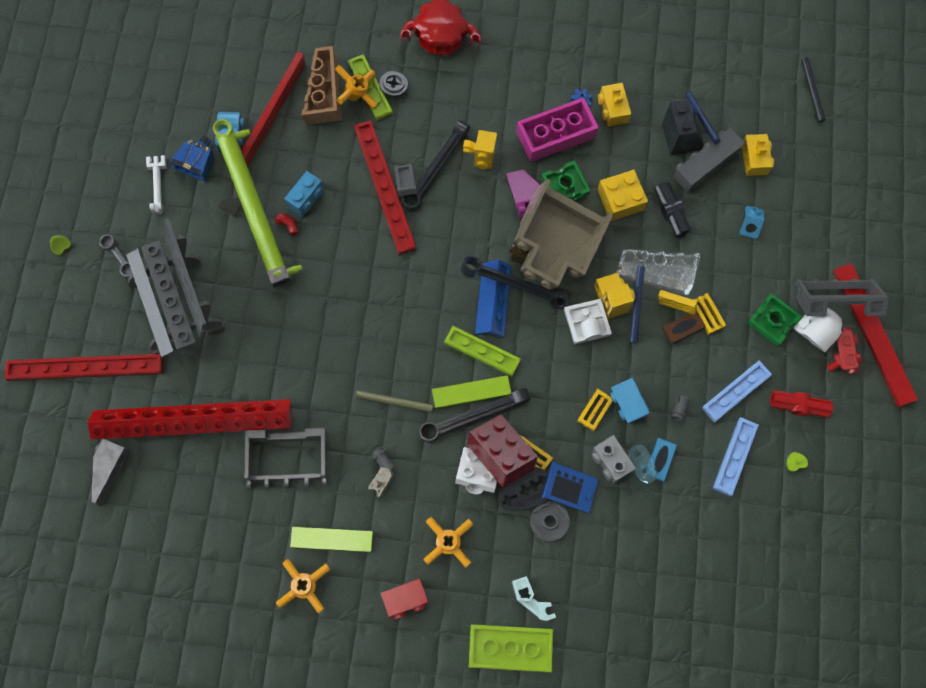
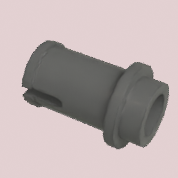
M680 395L677 396L674 410L671 411L672 419L683 421V418H686L685 411L689 402L688 397L681 395L680 398Z
M379 448L371 454L373 456L372 460H376L380 467L390 468L391 470L395 468V465L385 454V450Z

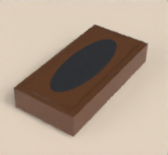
M696 311L695 315L689 313L663 326L662 329L670 343L673 344L704 329L705 325Z

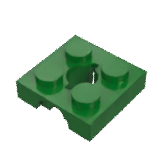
M575 160L565 164L558 171L551 172L550 170L541 175L543 182L546 179L551 180L548 187L573 201L590 195L591 190ZM562 178L571 183L570 189L561 185Z
M771 293L747 324L778 347L802 316ZM770 315L777 316L779 324L773 323Z

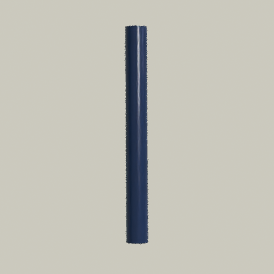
M688 92L685 97L689 100L715 145L719 144L720 138L692 92Z
M637 266L630 342H637L645 266Z

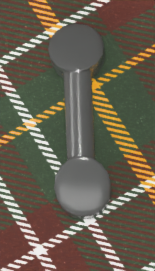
M110 234L101 236L99 240L100 246L113 253L121 264V275L129 278L132 270L129 262L118 249L117 240Z

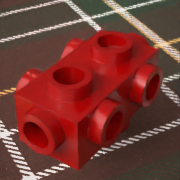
M851 327L841 328L842 333L836 340L839 353L834 354L835 361L828 364L826 368L829 372H832L841 367L842 372H847L848 375L859 373V365L862 364L860 353H856L855 346H858L857 335L852 334Z

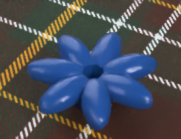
M586 88L582 92L575 89L576 95H570V98L573 100L584 98L587 105L590 106L592 103L588 99L592 98L593 95H586Z

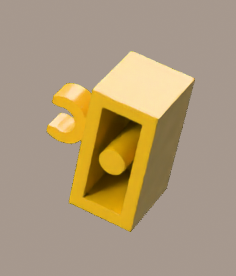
M623 83L602 86L600 94H598V102L603 107L602 117L603 120H606L608 127L629 123L631 111Z
M479 130L476 143L464 140L463 152L475 153L474 166L479 169H492L497 133Z
M768 134L746 135L743 140L745 144L742 147L746 176L768 175L774 167V158L771 157L770 152L772 144L768 140Z

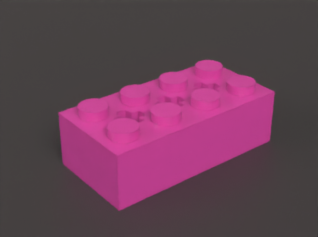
M581 98L518 121L516 134L529 161L532 162L596 138L599 127L585 99Z

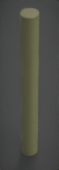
M360 390L356 392V398L431 413L433 410V405Z

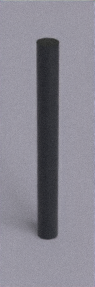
M803 57L801 61L819 123L824 122L826 119L808 57Z

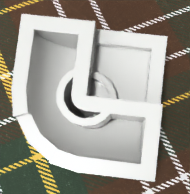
M827 308L826 316H806L805 314L793 329L807 338L813 345L826 352L842 333V319L837 313Z

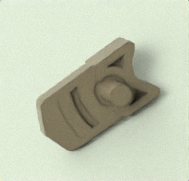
M381 467L368 489L376 490L378 497H382L393 477L391 469Z

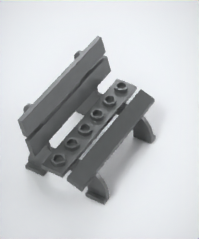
M169 218L165 219L164 238L171 255L170 257L166 258L160 240L141 246L147 262L146 266H144L138 248L126 255L132 270V274L128 278V284L130 288L135 286L138 288L154 335V339L150 342V348L153 354L160 353L161 358L174 352L171 339L174 340L176 349L180 350L196 344L192 330H197L199 337L202 338L204 337L205 329L208 335L225 329L222 320L209 318L210 302H198L187 267L201 263L198 255L186 254L187 238L185 235L175 237ZM170 266H174L194 320L192 322L188 321ZM150 274L153 279L159 300L161 302L167 323L170 328V330L168 331L166 330L161 312L159 310L152 286L148 278Z

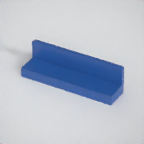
M499 259L483 264L486 267L511 275V265ZM481 276L475 334L489 333L496 337H504L509 295L508 285Z

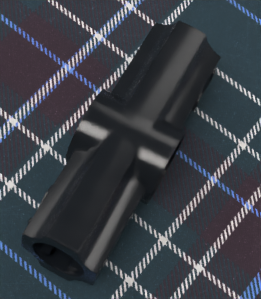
M670 182L660 183L654 188V191L661 204L662 216L665 220L669 221L675 237L685 236L687 233H690L691 228L684 215V205L680 199H677Z

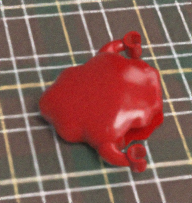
M432 0L420 7V14L414 20L408 21L400 33V42H402L404 37H407L410 42V31H413L420 40L419 44L431 55L439 56L451 55L459 49L461 41L465 39L467 34H471V46L473 41H477L478 46H480L481 36L476 27L468 23L461 16V9L448 0Z

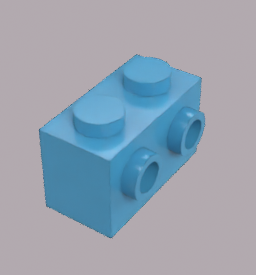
M306 171L284 198L287 208L303 217L310 210L315 200L321 196L324 190L322 181Z
M634 378L611 387L613 392L610 395L614 403L619 404L621 408L619 414L623 421L627 420L628 423H632L651 414Z

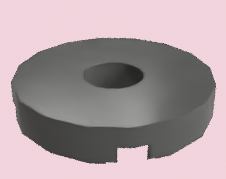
M549 501L541 503L531 514L530 526L532 532L537 538L545 542L560 540L567 534L569 529L570 517L568 512L558 503ZM548 516L555 519V526H546L545 518Z

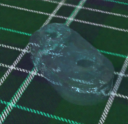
M643 445L633 446L629 450L628 455L636 468L635 472L638 478L644 483L653 482L657 477V469L648 450ZM637 452H641L640 456H635ZM644 469H649L647 474L643 473Z

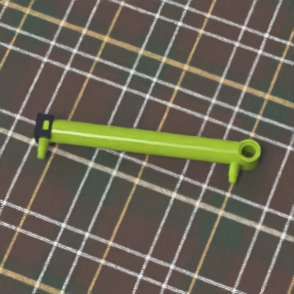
M225 119L217 120L213 125V131L273 288L291 281L289 276L301 271L302 266L298 265L286 269L237 141L251 133L249 129L234 133L229 121ZM222 129H228L225 134H220Z

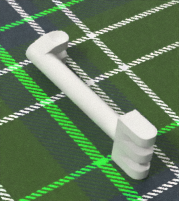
M161 155V162H159L158 156H154V163H152L151 157H146L147 169L153 170L154 203H150L149 206L151 212L157 215L163 212L160 169H167L165 155Z

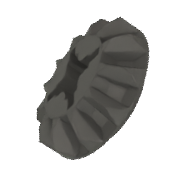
M390 71L383 74L380 78V89L384 91L385 95L389 94L391 97L397 95L399 97L402 93L405 94L408 88L406 77L399 72ZM395 80L396 86L392 88V82Z

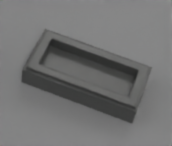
M412 164L395 166L398 196L417 194Z

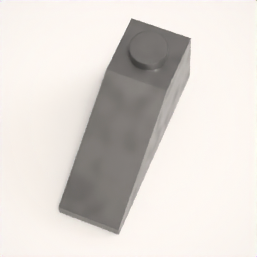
M102 439L97 444L93 456L92 502L101 506L130 452L105 439Z

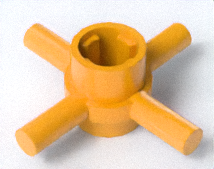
M341 65L335 68V71L346 81L344 93L337 98L339 104H343L347 99L357 101L362 97L372 109L378 105L366 92L368 82L376 76L375 71L370 70L364 76L356 74L351 77Z

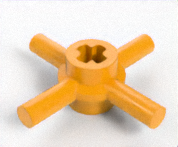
M432 517L426 520V523L437 535V547L423 559L427 565L431 564L442 553L454 554L465 568L472 563L459 549L460 537L474 525L469 519L455 531L443 530ZM444 538H452L453 546H444Z
M289 559L285 560L282 564L293 580L291 582V591L276 601L278 607L281 609L292 599L298 597L301 599L307 598L317 613L323 611L325 608L315 596L314 591L316 588L315 582L330 571L328 565L324 564L311 575L306 573L300 574ZM301 581L304 583L308 582L305 591L303 589L299 590Z

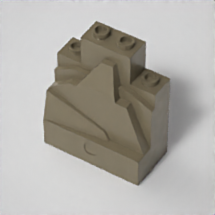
M546 179L536 188L519 224L521 226L513 242L518 244L517 246L524 251L529 250L520 270L525 273L524 276L531 280L536 279L541 282L543 287L551 289L559 286L566 271L569 276L574 278L585 275L613 215L608 214L605 217H601L548 187L551 180Z

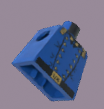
M202 135L198 143L190 139L187 140L170 161L174 169L206 182L214 160L212 149L209 148L212 142L211 139Z

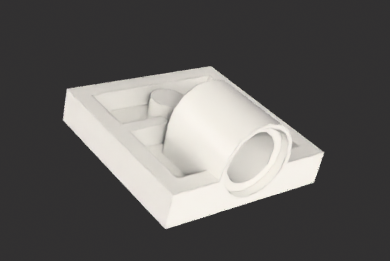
M601 299L564 307L574 345L611 336L612 333Z
M464 447L455 483L464 485L465 489L471 494H481L483 490L494 493L497 480L472 450Z

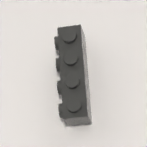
M731 128L725 132L722 130L717 134L721 140L719 144L715 145L713 142L708 141L703 145L700 152L695 151L691 154L686 163L681 162L677 165L673 178L687 193L741 151L745 142Z

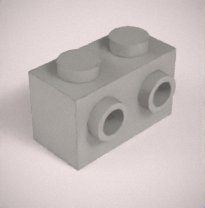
M614 435L592 449L593 454L591 455L596 464L600 463L604 469L602 471L603 475L608 481L611 480L613 484L636 469Z

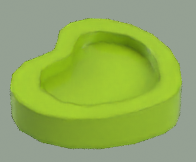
M53 236L50 241L51 250L56 255H61L64 249L69 248L71 245L70 240L65 236Z
M793 452L788 456L786 465L789 471L795 472L798 469L806 468L808 461L802 454Z

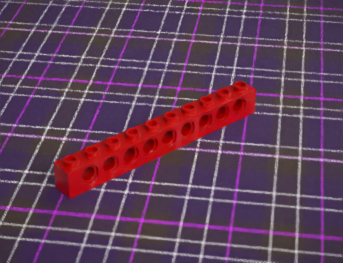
M291 399L93 410L87 424L90 438L93 440L291 428L293 413Z

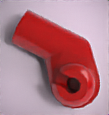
M278 213L275 216V223L277 225H286L290 236L298 234L294 218L285 213Z

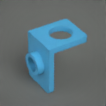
M750 206L745 207V219L740 229V235L758 238L764 223V210ZM748 224H755L757 229L754 232L746 231V226Z

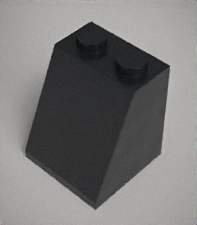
M689 100L670 102L662 122L670 155L702 150L704 145L703 136L697 115Z

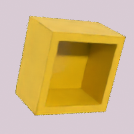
M635 170L618 174L599 182L597 191L607 215H613L611 221L645 210L648 200Z

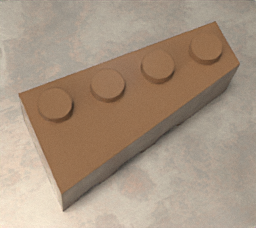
M333 46L315 48L311 66V77L308 80L309 87L304 100L305 106L301 114L306 125L342 120L341 104L337 102V98L340 96L339 74L335 71V68L338 66V57Z

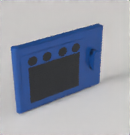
M552 462L542 497L589 513L598 479Z

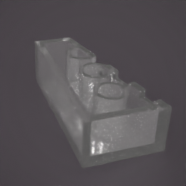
M623 249L616 273L621 278L636 282L637 266H645L643 284L688 296L694 284L700 254L684 255V253L678 252L676 254H665V252L661 251L648 253V251Z

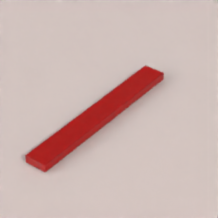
M300 52L296 53L242 149L247 167L306 64L304 54Z
M372 121L354 125L398 255L416 250V245Z
M852 263L833 270L838 281L860 280ZM841 289L844 295H867L865 289ZM865 304L849 305L897 406L901 407L917 401L918 398L878 316H866L864 314Z
M160 354L7 360L4 379L6 381L163 374V358H161Z

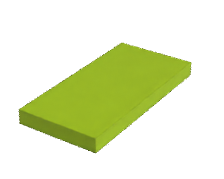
M471 624L469 667L552 672L553 629Z

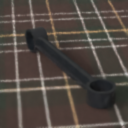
M462 120L456 123L452 135L416 184L417 194L402 196V204L405 210L414 212L420 208L421 196L458 143L467 136L470 130L469 124ZM412 196L416 197L418 202L414 206H408L405 200Z
M475 256L465 257L461 265V272L469 278H474L477 275L489 278L549 300L550 305L556 309H564L569 304L570 294L567 290L562 288L549 290L486 267ZM467 264L473 265L476 269L469 268Z
M522 388L512 392L509 396L439 423L425 422L420 426V437L426 443H433L442 433L509 407L525 404L531 400L527 388ZM427 426H433L437 433L434 438L427 439L422 434L423 429Z

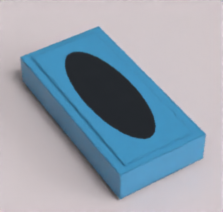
M658 438L644 475L664 482L677 445Z

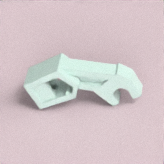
M527 576L512 581L516 600L536 615L538 619L547 621L556 618L555 613L547 615L545 612L547 607L552 606L551 602H537L533 599L534 593ZM527 588L528 595H530L529 599L521 598L518 591Z

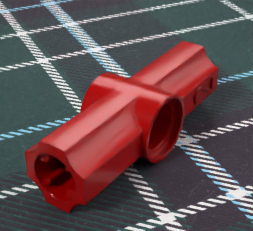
M774 390L770 397L771 408L791 411L792 414L798 416L813 415L829 418L833 411L832 401L813 398L807 393L797 392L792 394Z

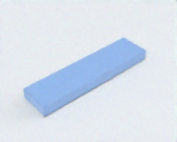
M760 361L756 362L705 404L702 410L715 423L772 374Z
M742 417L738 419L712 489L730 497L733 496L758 429V424Z

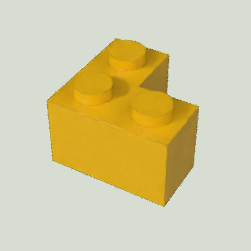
M618 273L596 279L594 287L599 299L602 301L607 319L628 313L635 300L634 291L629 288L628 283L625 284Z

